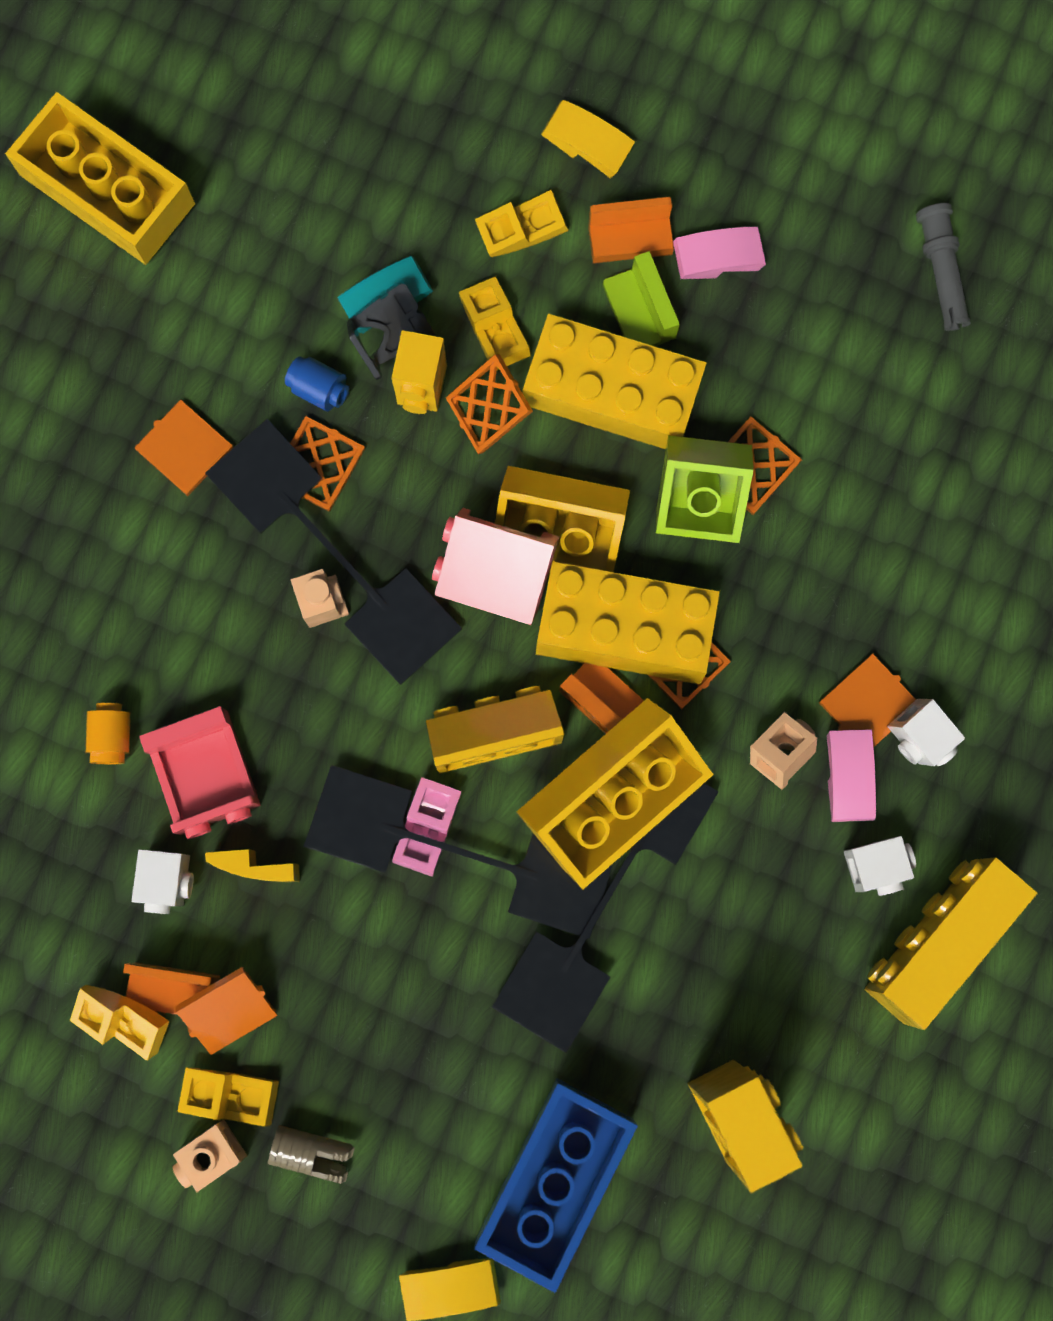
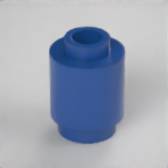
M301 356L297 357L291 363L285 376V385L291 388L292 394L326 412L334 407L339 408L346 400L349 392V386L346 385V375L312 357L307 359Z

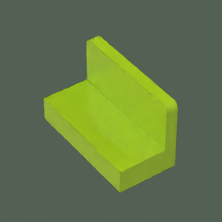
M650 251L634 256L631 270L604 279L603 288L623 337L652 346L676 339L680 324Z

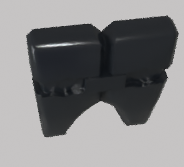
M400 281L390 287L382 297L378 295L347 321L350 340L376 380L382 378L380 364L396 357L402 330L431 336L436 335L423 312L417 310L418 304L405 282ZM372 327L384 331L380 346L371 356L368 355L361 342L358 328Z

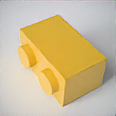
M401 331L391 379L397 404L403 405L404 410L416 414H425L427 410L438 411L447 369L443 338Z

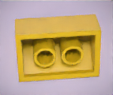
M508 466L500 489L495 524L540 537L543 532L560 536L553 562L614 572L630 490Z
M533 686L516 691V698L500 702L499 696H492L475 701L474 709L459 712L458 706H452L434 711V718L426 720L435 767L439 774L562 744L564 732L551 690L541 692L540 686Z

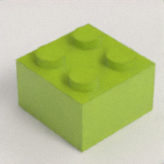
M668 435L657 502L656 533L740 543L754 471L752 445Z

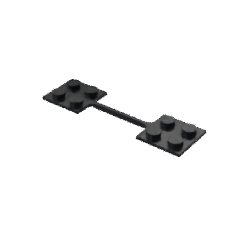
M268 419L205 472L260 534L284 514L297 516L367 592L366 604L347 620L344 625L400 685L462 630L458 623L406 568L385 587L380 589L371 587L303 514L299 507L300 500L323 479Z
M331 765L304 847L386 873L393 848L399 840L409 838L512 872L516 878V888L508 913L581 936L602 900L612 865L585 889H582L561 868L534 833L532 834L524 860L516 865L412 833L405 828L403 822L412 794L411 790Z
M704 783L631 847L630 853L575 945L568 948L561 947L536 932L492 1007L567 1053L611 978L583 959L581 949L635 855L641 850H651L676 865L717 796L718 791Z

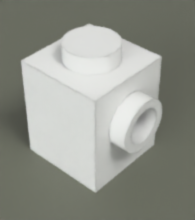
M933 699L915 700L887 726L901 742L898 745L900 752L908 761L915 765L918 763L928 766H941L947 763L956 755L958 750L955 747L965 739Z
M902 836L844 851L855 892L877 889L878 895L882 896L904 890L902 881L914 878L912 869L916 868L915 856L910 844H904Z
M138 850L131 902L145 903L144 912L170 914L171 906L184 907L185 898L189 899L191 897L194 882L193 873L188 872L190 855Z

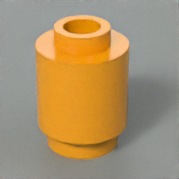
M96 703V711L87 712L85 752L90 753L91 764H125V754L129 753L131 713L122 711V704Z

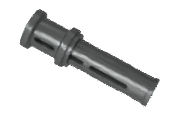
M940 203L919 210L916 213V220L922 224L926 244L922 247L923 253L932 262L944 320V329L952 331L960 329L958 325L960 323L963 328L971 324V321L968 317L955 254L959 249L960 243L959 238L954 236L950 220V215L953 213L952 205Z

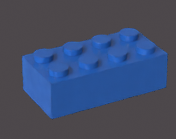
M556 1078L476 1237L474 1249L555 1293L638 1125L635 1120Z

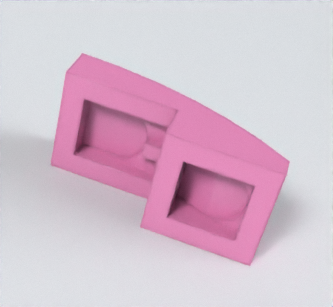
M758 227L711 230L677 237L673 241L681 279L717 278L722 272L759 271L766 265Z
M872 730L829 731L827 734L831 776L828 780L831 821H874L876 819V783Z
M421 777L407 815L405 828L412 833L445 843L462 791ZM404 838L399 840L392 862L433 877L442 849Z

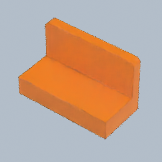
M671 197L590 206L588 228L593 263L634 259V256L650 251L652 257L672 255L674 246L670 224Z
M586 663L574 675L571 674L559 688V692L605 734L644 701L608 667Z
M138 962L126 963L123 973L130 974L126 997L153 1011L176 1015L178 1014L175 1011V1006L220 980V975Z

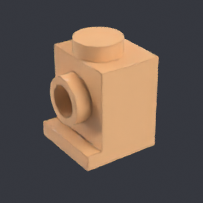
M320 569L291 579L303 619L310 628L349 615L336 575L327 577L324 570Z
M784 712L750 746V764L783 790L788 785V780L816 753L817 737L815 732L803 720H794ZM787 749L790 750L791 753L789 755H786L781 750Z
M223 1119L174 1153L173 1156L177 1163L172 1168L176 1178L183 1187L188 1188L192 1185L196 1192H198L247 1157V1154ZM198 1153H206L210 1157L211 1164L209 1168L201 1167L196 1159Z

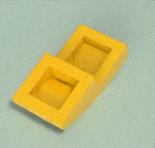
M565 100L559 103L541 133L542 136L570 157L574 158L579 154L609 178L617 174L635 143L633 139L608 122Z
M552 190L516 207L510 202L475 219L490 257L515 252L569 231Z
M496 276L459 292L464 309L488 360L495 354H500L506 366H509L531 356L529 346L513 317L512 307Z
M254 850L205 853L206 862L231 874L263 881L300 882L298 864L256 866V851Z
M84 985L80 988L70 1018L72 1023L102 1045L115 1037L147 1061L159 1052L169 1020L157 1012L128 997L90 985Z
M186 1067L177 1112L214 1120L229 1119L263 1127L272 1125L279 1081L223 1071Z
M492 1258L456 1261L446 1267L410 1270L399 1275L406 1321L457 1315L501 1304L495 1265Z

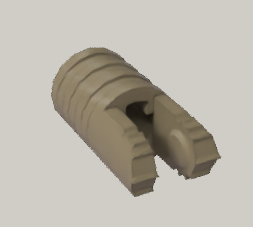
M279 1125L271 1147L268 1165L341 1184L346 1182L348 1176L346 1166L338 1162L334 1163L331 1160L347 1161L349 1158H352L354 1147L349 1143Z

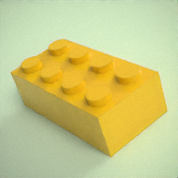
M58 92L52 96L5 153L21 177L145 265H147L195 205L187 184Z
M548 313L523 386V395L531 408L666 450L668 435L684 436L707 362Z
M552 561L537 639L536 655L701 684L707 673L720 591Z
M647 698L516 812L561 868L582 889H585L714 774L672 715Z
M996 857L971 860L970 863L965 860L960 863L951 873L949 880L952 884L943 895L936 893L922 909L925 917L915 928L910 925L899 935L894 943L898 949L887 961L882 958L868 973L867 978L870 980V983L864 990L903 1024L925 1030L1038 894Z
M732 1060L687 1083L726 1163L751 1193L803 1167L796 1154L803 1150L802 1144L790 1123L786 1124L782 1117H778L775 1108L781 1106V1103L768 1079L764 1080L761 1074L757 1075L755 1070L751 1071L749 1066L743 1067Z

